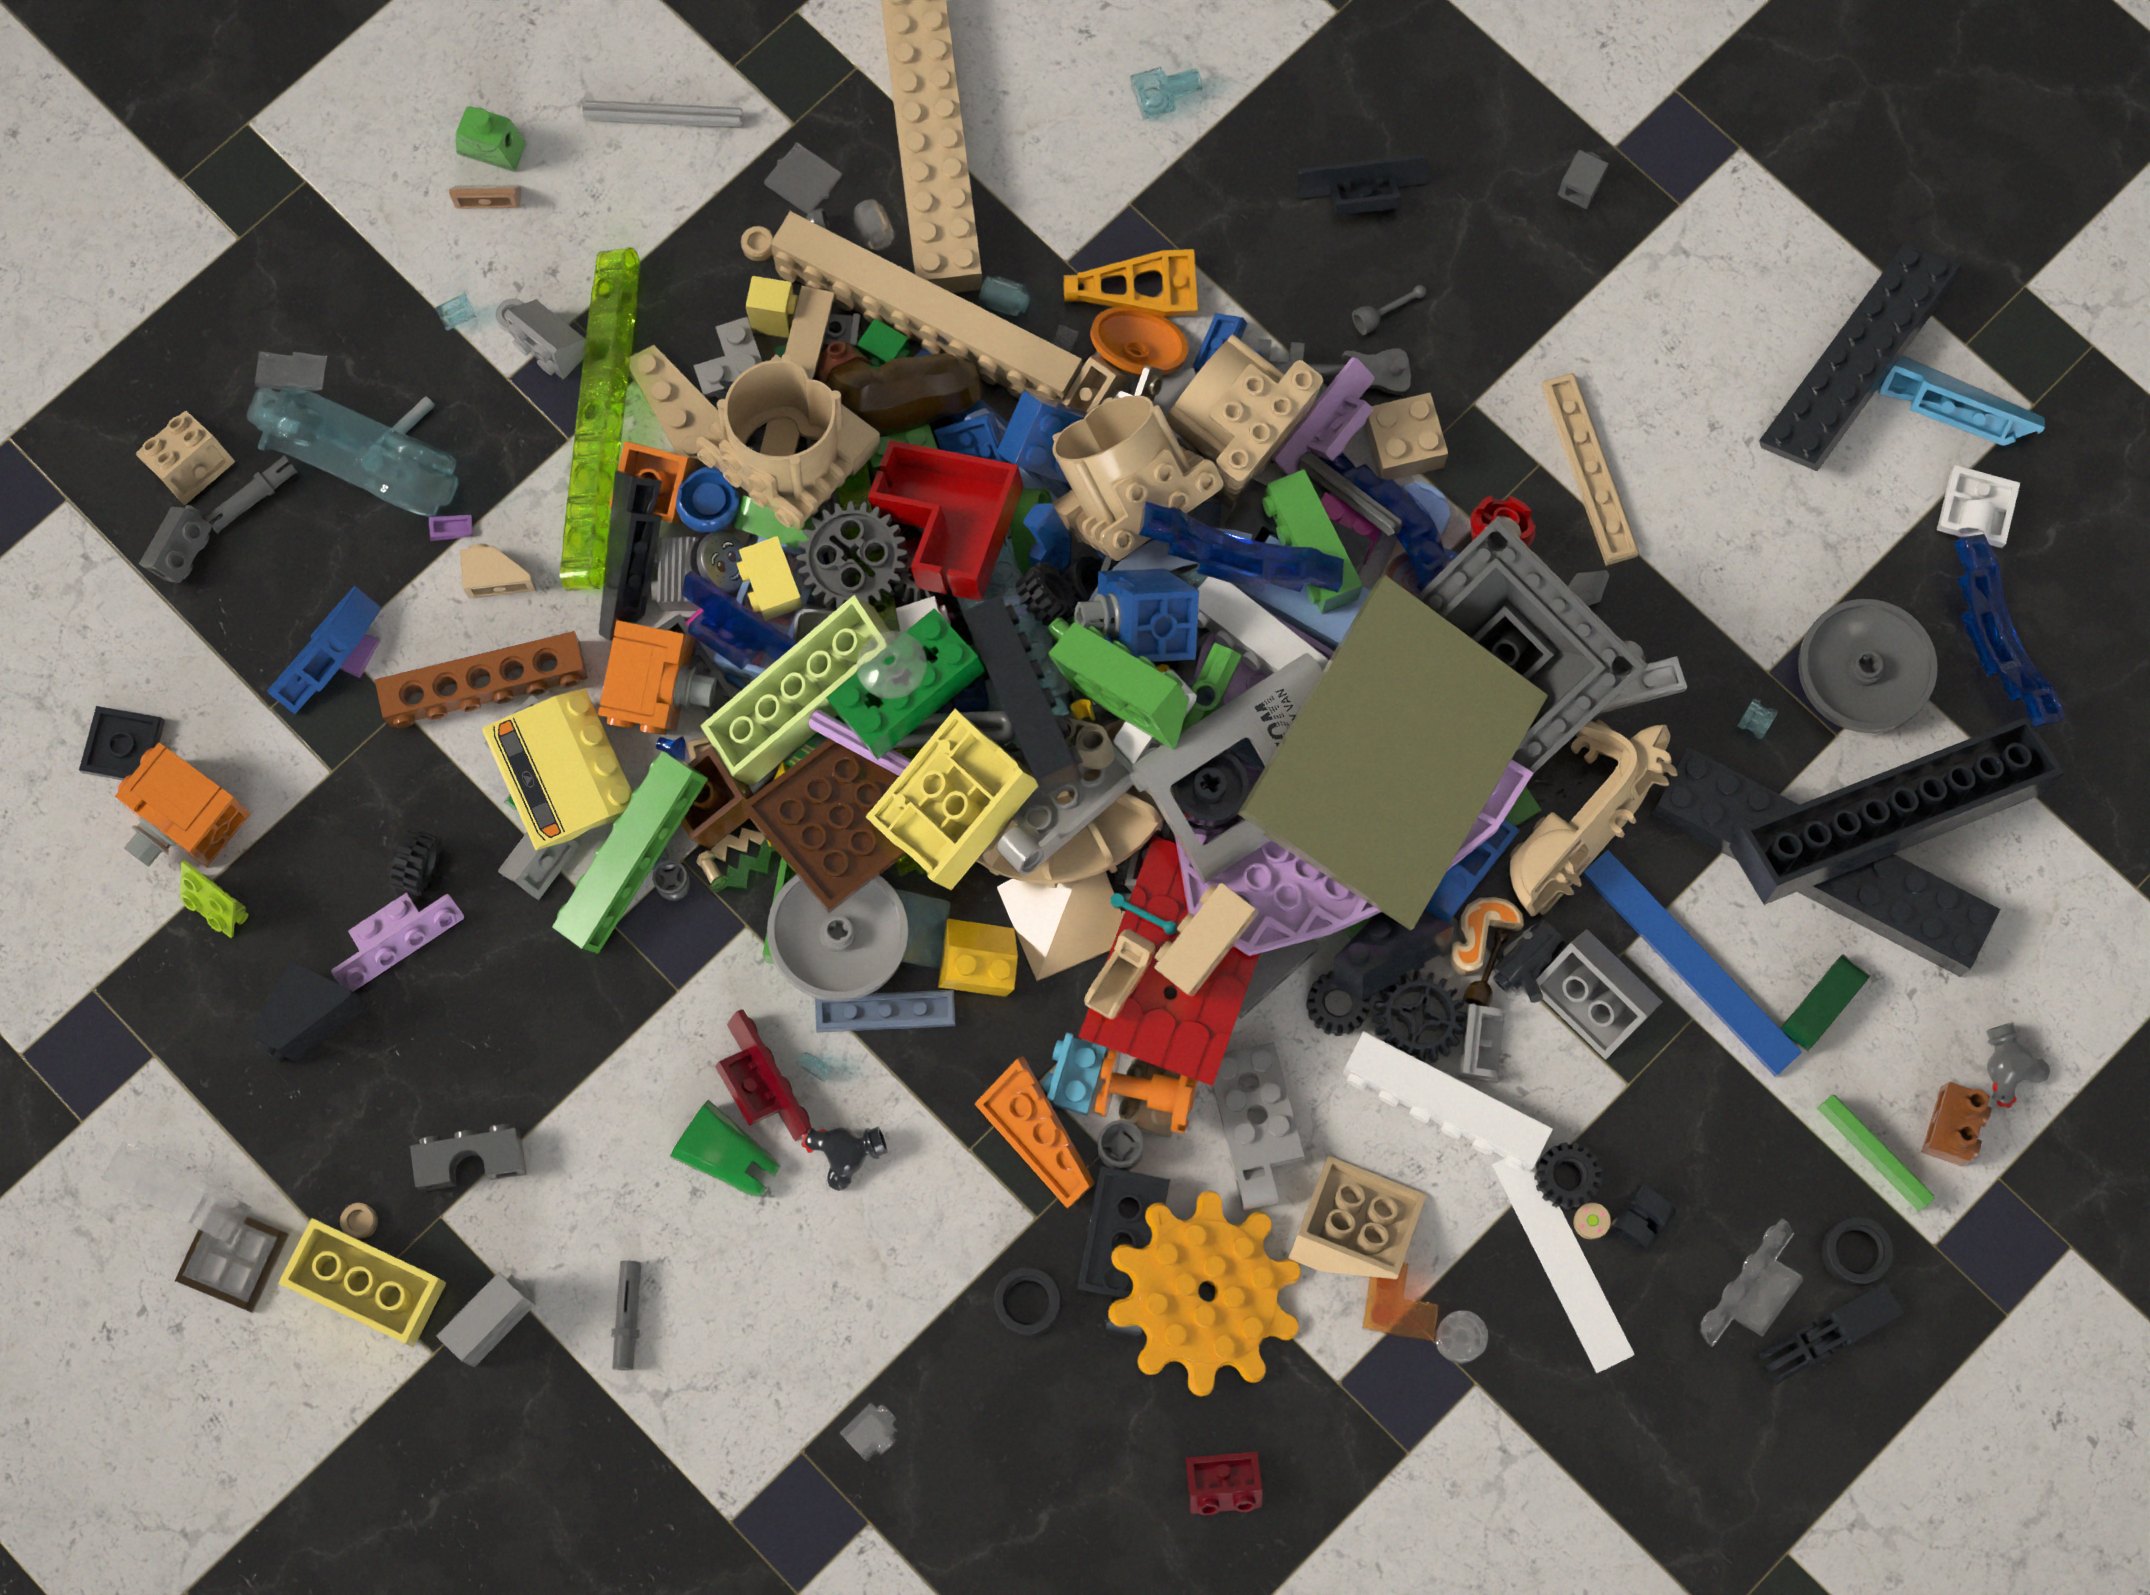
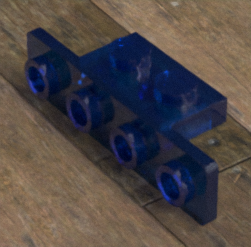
M689 571L685 575L682 590L683 597L704 610L689 623L687 633L742 670L762 651L777 661L797 644L789 635L782 633L767 623L761 616L751 612L738 603L735 598L728 596L712 585L707 579L693 571Z

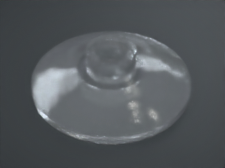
M888 631L874 636L863 646L857 659V674L862 685L871 694L884 699L900 698L914 691L922 682L927 669V658L921 644L913 636L900 631ZM889 656L895 657V661L892 664H883L885 658Z

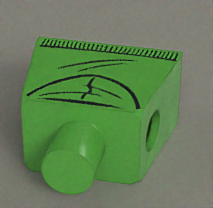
M472 106L466 107L455 134L456 152L458 155L515 172L526 146L525 140L509 118Z

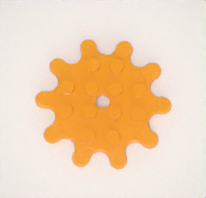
M1212 1190L1204 1191L1198 1196L1195 1214L1188 1220L1176 1218L1168 1206L1163 1203L1151 1204L1145 1213V1219L1152 1231V1240L1149 1245L1141 1249L1126 1244L1119 1245L1114 1249L1111 1257L1115 1268L1130 1276L1133 1282V1289L1127 1298L1118 1300L1110 1306L1108 1311L1109 1318L1118 1327L1136 1325L1144 1330L1147 1336V1343L1138 1356L1139 1368L1142 1372L1153 1375L1159 1373L1171 1361L1180 1362L1188 1371V1386L1191 1392L1198 1396H1206L1211 1393L1215 1385L1216 1372L1224 1365L1235 1367L1243 1379L1250 1383L1261 1381L1266 1373L1265 1363L1259 1353V1346L1262 1340L1269 1336L1290 1340L1299 1331L1297 1319L1280 1308L1277 1297L1283 1287L1292 1285L1300 1279L1301 1268L1296 1261L1289 1258L1273 1260L1266 1255L1264 1240L1272 1229L1271 1218L1266 1213L1258 1211L1249 1215L1242 1224H1231L1223 1215L1221 1196ZM1202 1282H1208L1215 1286V1297L1211 1302H1206L1199 1296L1198 1289Z

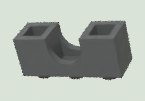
M500 1124L489 1127L490 1132L476 1134L475 1130L456 1132L454 1134L455 1138L441 1140L440 1136L421 1138L419 1140L420 1144L410 1146L415 1188L421 1192L457 1186L455 1175L457 1165L465 1157L473 1155L480 1156L483 1159L485 1175L491 1180L525 1175L526 1167L521 1133L516 1128H511L510 1124Z

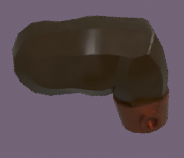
M837 341L831 343L822 352L816 370L820 382L826 384L831 391L836 390L840 392L841 404L878 431L880 437L911 431L940 418L966 411L980 399L983 389L975 364L967 358L947 353L921 357H903L890 360L881 366H876L853 345Z

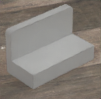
M526 832L498 872L502 876L514 881L532 897L539 900L580 844L573 839L535 850L528 832Z

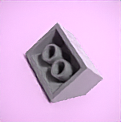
M1588 929L1575 938L1536 979L1543 994V1000L1605 1060L1663 1002Z

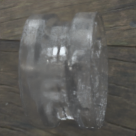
M1456 1311L1449 1314L1440 1322L1435 1333V1343L1440 1354L1457 1364L1468 1363L1476 1359L1485 1350L1488 1342L1486 1325L1480 1317L1469 1311Z

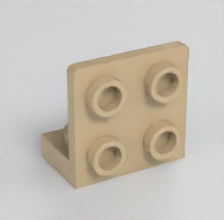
M187 411L174 417L167 427L155 437L148 439L136 453L138 458L164 482L184 505L235 463L216 438Z

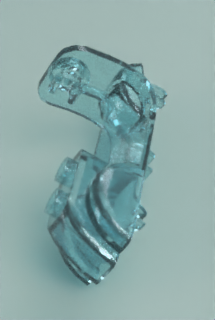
M285 385L280 393L266 387H260L255 392L247 412V419L263 432L258 449L263 451L275 450L295 457L359 486L383 501L421 516L433 517L440 505L446 506L452 501L458 486V479L453 475L456 459L452 455L334 401L296 386Z

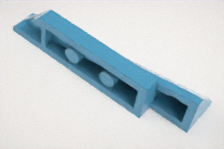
M1904 355L1895 364L1879 389V394L1912 401L1910 404L1911 411L2003 446L2013 443L2018 437L2035 431L2038 433L2043 432L2045 428L2044 417Z

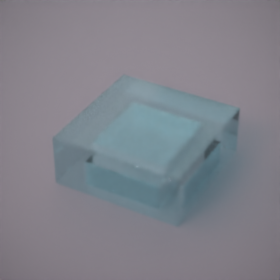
M465 293L435 307L446 331L476 317Z

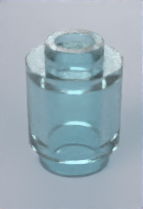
M998 275L995 277L987 276L981 288L979 300L985 302L986 307L1016 317L1020 311H1026L1031 294L1026 292L1027 286Z

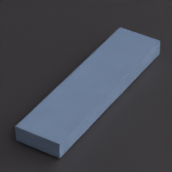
M954 990L874 993L849 1001H826L815 998L817 1033L956 1026Z

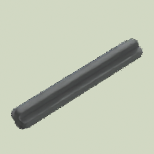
M1308 452L1300 457L1299 469H1305L1307 475L1386 535L1393 537L1399 534L1403 525L1401 519L1313 453Z

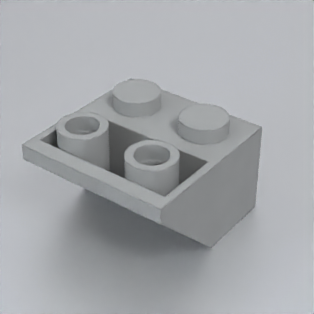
M537 299L508 309L504 314L509 326L507 331L514 337L512 343L524 355L531 353L539 359L537 361L538 365L549 375L555 372L564 380L590 352L585 338Z

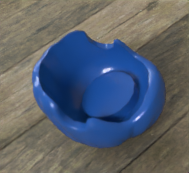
M705 467L692 473L679 486L676 508L681 521L690 529L709 534L726 529L734 521L739 510L741 498L738 490L724 478L723 472L714 467Z

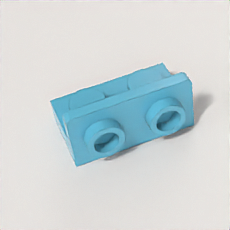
M1067 1032L1064 1041L1057 1040L1052 1060L1058 1061L1054 1074L1047 1073L1043 1086V1091L1045 1094H1048L1047 1098L1052 1106L1087 1116L1107 1047L1073 1038V1034Z

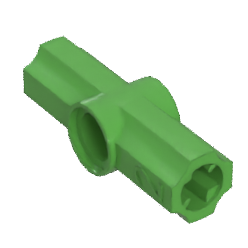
M1213 644L1196 683L1191 687V690L1196 695V701L1184 718L1181 733L1221 708L1224 700L1223 697L1242 658L1241 654L1223 645ZM1206 688L1213 689L1216 695L1214 702L1209 706L1200 705L1197 700L1199 692Z

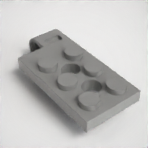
M1115 747L1113 762L1106 768L1098 769L1101 771V775L1097 780L1085 781L1083 779L1084 773L1093 768L1077 765L1082 775L1081 779L1047 795H1043L1038 786L1014 814L1012 819L1016 822L1017 826L1011 828L1002 836L998 842L997 850L1021 875H1027L1037 869L1134 785L1130 778V774L1133 772L1132 764ZM1064 791H1071L1075 794L1074 799L1070 803L1060 804L1056 801L1058 795Z
M1275 1042L1224 1053L1213 1084L1243 1211L1278 1203L1277 1189L1271 1168L1304 1160V1152ZM1251 1076L1258 1081L1259 1086L1252 1092H1246L1240 1088L1239 1081L1243 1077ZM1253 1109H1261L1267 1114V1120L1262 1124L1256 1125L1248 1120L1247 1114Z

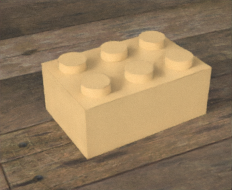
M1222 882L1218 887L1212 884L1199 900L1203 904L1196 915L1189 913L1177 928L1181 933L1174 943L1167 941L1154 957L1159 961L1154 968L1188 995H1195L1259 914V911Z

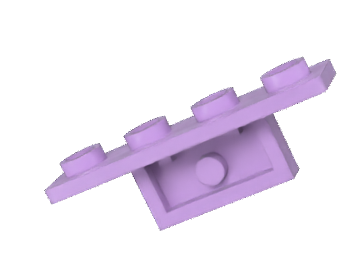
M1352 357L1272 456V460L1287 476L1301 471L1298 467L1300 457L1308 452L1333 461L1336 456L1344 451L1348 441L1357 430L1364 426L1366 419L1374 410L1366 401L1359 399L1374 381V376L1358 358Z
M405 893L348 931L359 952L333 968L331 973L341 986L353 992L463 920L464 915L449 894L444 895L419 912L412 899Z

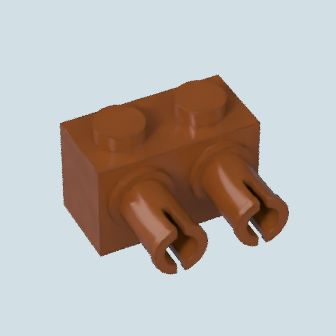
M1950 1081L1940 1087L1921 1153L1961 1167L1971 1162V1159L1975 1160L1982 1145V1140L1978 1139L1980 1128L1987 1125L1991 1115V1107L1987 1106L1990 1095H1987L1981 1089H1970Z

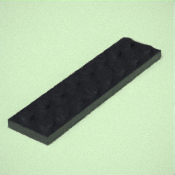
M1904 243L1760 438L1761 448L1818 471L1963 273L1962 265Z

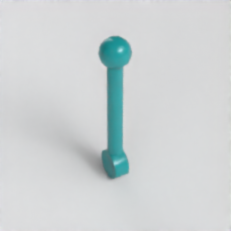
M1119 893L1111 896L1110 902L1112 907L1116 909L1123 907L1164 928L1165 933L1169 935L1177 931L1175 922H1166L1124 901L1123 895Z

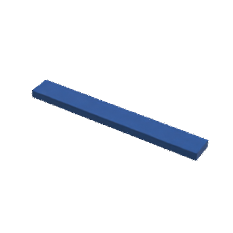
M1609 850L1582 873V876L1774 1077L1781 1073L1802 1053Z

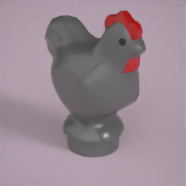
M2014 1022L1986 1031L1989 1037L1987 1042L1995 1047V1051L1987 1063V1070L1993 1082L1994 1094L1992 1098L1997 1101L1999 1107L2004 1106L2005 1108H2010L2017 1101L2014 1094L2016 1085L2019 1082L2027 1080L2041 1083L2047 1080L2050 1074L2049 1065L2043 1059H2037L2028 1047L2017 1042L2020 1032L2016 1030Z

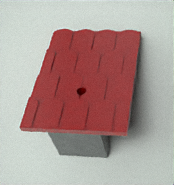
M1154 835L1128 903L1166 922L1173 921L1178 928L1183 919L1188 915V908L1177 844ZM1126 909L1107 961L1115 951L1119 935L1127 929H1131L1153 942L1156 947L1155 953L1142 979L1125 1001L1118 1016L1110 1020L1089 1007L1078 1037L1213 1086L1260 953L1249 956L1233 946L1195 995H1188L1154 968L1159 962L1154 957L1167 941L1174 943L1181 933L1177 930L1174 934L1169 935L1165 933L1164 928ZM1167 986H1174L1177 989L1178 993L1175 998L1166 997L1164 990Z

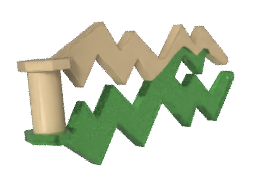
M742 828L739 839L731 834L727 835L711 851L699 854L696 862L703 869L711 883V889L715 892L723 890L726 886L747 889L749 869L768 874L770 856L776 849L768 845V841L762 833ZM749 840L761 845L758 858L740 853L738 870L728 865L727 876L721 875L713 861L717 858L726 862L727 847L747 853Z

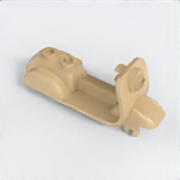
M1590 720L1576 733L1577 739L1573 741L1571 749L1577 754L1581 748H1588L1589 752L1584 756L1587 763L1594 762L1598 754L1617 760L1619 764L1610 777L1569 823L1552 812L1547 817H1542L1535 824L1533 833L1524 843H1519L1511 852L1510 876L1512 886L1519 901L1531 916H1535L1539 912L1541 915L1546 914L1563 894L1574 895V891L1570 886L1574 883V885L1581 887L1582 884L1579 876L1615 835L1621 838L1625 835L1621 828L1628 820L1632 824L1636 823L1633 814L1643 802L1652 784L1668 786L1669 781L1663 774L1678 775L1676 768L1670 764L1672 762L1671 756L1665 751L1671 738L1667 725H1655L1643 729L1628 740L1623 735L1613 731L1603 721L1597 720L1593 722Z

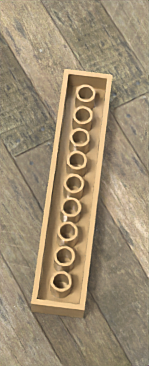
M881 0L915 275L951 293L983 289L982 271L946 0Z
M791 211L770 243L776 271L783 279L789 282L796 280L806 285V287L834 292V302L840 308L846 311H852L853 309L863 314V317L869 323H872L874 318L907 336L908 339L921 344V347L928 350L932 355L947 353L967 358L975 364L978 375L983 381L992 385L998 383L1008 388V392L1020 399L1023 391L1026 390L1062 403L1082 370L1081 358Z

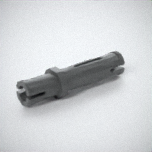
M282 456L280 460L263 473L257 472L254 475V480L211 513L205 515L204 518L213 525L212 528L218 534L220 530L267 495H273L275 493L274 490L280 484L297 473L296 469L285 456Z
M620 1261L615 1328L611 1329V1337H614L612 1369L632 1371L634 1366L635 1342L640 1335V1330L636 1329L641 1262Z

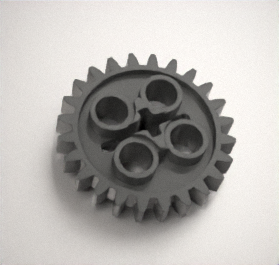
M849 501L845 511L837 503L835 504V514L833 515L823 509L824 520L822 522L815 518L811 519L815 526L814 531L803 530V533L809 539L808 542H798L799 548L806 552L796 556L799 563L806 564L798 570L801 577L810 576L806 579L804 585L807 589L816 587L812 593L816 600L825 595L824 604L827 607L836 601L838 609L853 595H856L870 605V600L875 599L882 605L883 599L881 594L883 592L891 596L894 595L890 587L891 583L900 585L903 583L897 572H907L906 565L899 562L909 558L906 550L899 549L907 544L904 537H896L901 532L899 525L889 527L893 521L892 517L888 514L880 519L881 510L879 507H875L869 513L866 502H863L860 509L856 510L853 502ZM858 527L861 529L860 534L855 539L847 540L844 538L845 532L849 528ZM831 537H836L852 554H857L861 562L872 570L875 576L869 577L854 560H848L843 550L830 541ZM876 549L885 551L883 559L879 562L868 560L872 551ZM826 552L837 553L835 561L831 564L825 565L821 563V558ZM851 574L861 575V581L858 585L854 587H847L845 585L847 577Z

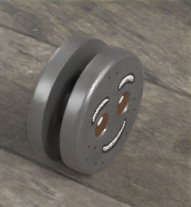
M722 531L703 536L691 543L686 553L685 566L692 585L701 594L707 597H718L720 594L726 595L740 590L743 581L736 563L742 561L739 549L744 548L742 543L732 534Z

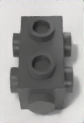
M186 505L185 508L171 506L139 565L165 581L181 583L191 573L193 568L192 562L198 551L202 550L208 543V533L213 525L203 519L204 514L192 506Z

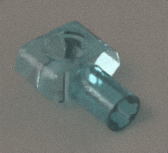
M1161 67L1130 75L1132 90L1143 120L1174 112L1176 108L1173 98L1203 89L1197 68L1166 76ZM1154 89L1159 91L1160 93L1157 95H1150L1146 93V91Z

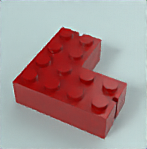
M889 440L880 463L882 471H877L868 498L872 510L875 507L880 508V519L889 514L893 519L892 522L925 528L911 565L917 588L947 594L948 589H951L953 596L983 601L1023 490L1018 465Z

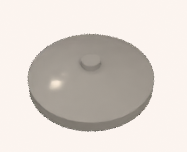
M795 875L777 894L769 913L767 925L769 951L782 976L801 992L826 1001L854 1000L879 989L898 969L908 940V921L904 906L895 890L881 876H877L836 909L828 913L800 878Z

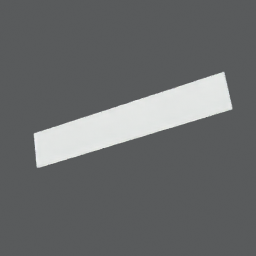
M1505 1158L1492 1164L1596 1373L1634 1356L1635 1354L1559 1206L1557 1208L1551 1206L1553 1202L1550 1200L1545 1201L1542 1198L1544 1195L1542 1191H1537L1536 1185L1538 1181L1534 1180V1174L1537 1172V1162L1531 1171L1524 1168L1523 1172L1507 1166L1504 1163Z

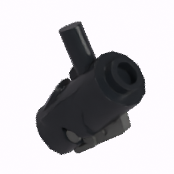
M1541 919L1503 949L1504 958L1493 967L1496 974L1493 980L1506 993L1510 990L1518 993L1524 987L1530 1002L1537 1003L1541 1001L1543 994L1536 979L1540 975V971L1547 965H1550L1560 951L1567 946L1562 941L1564 938L1553 926Z

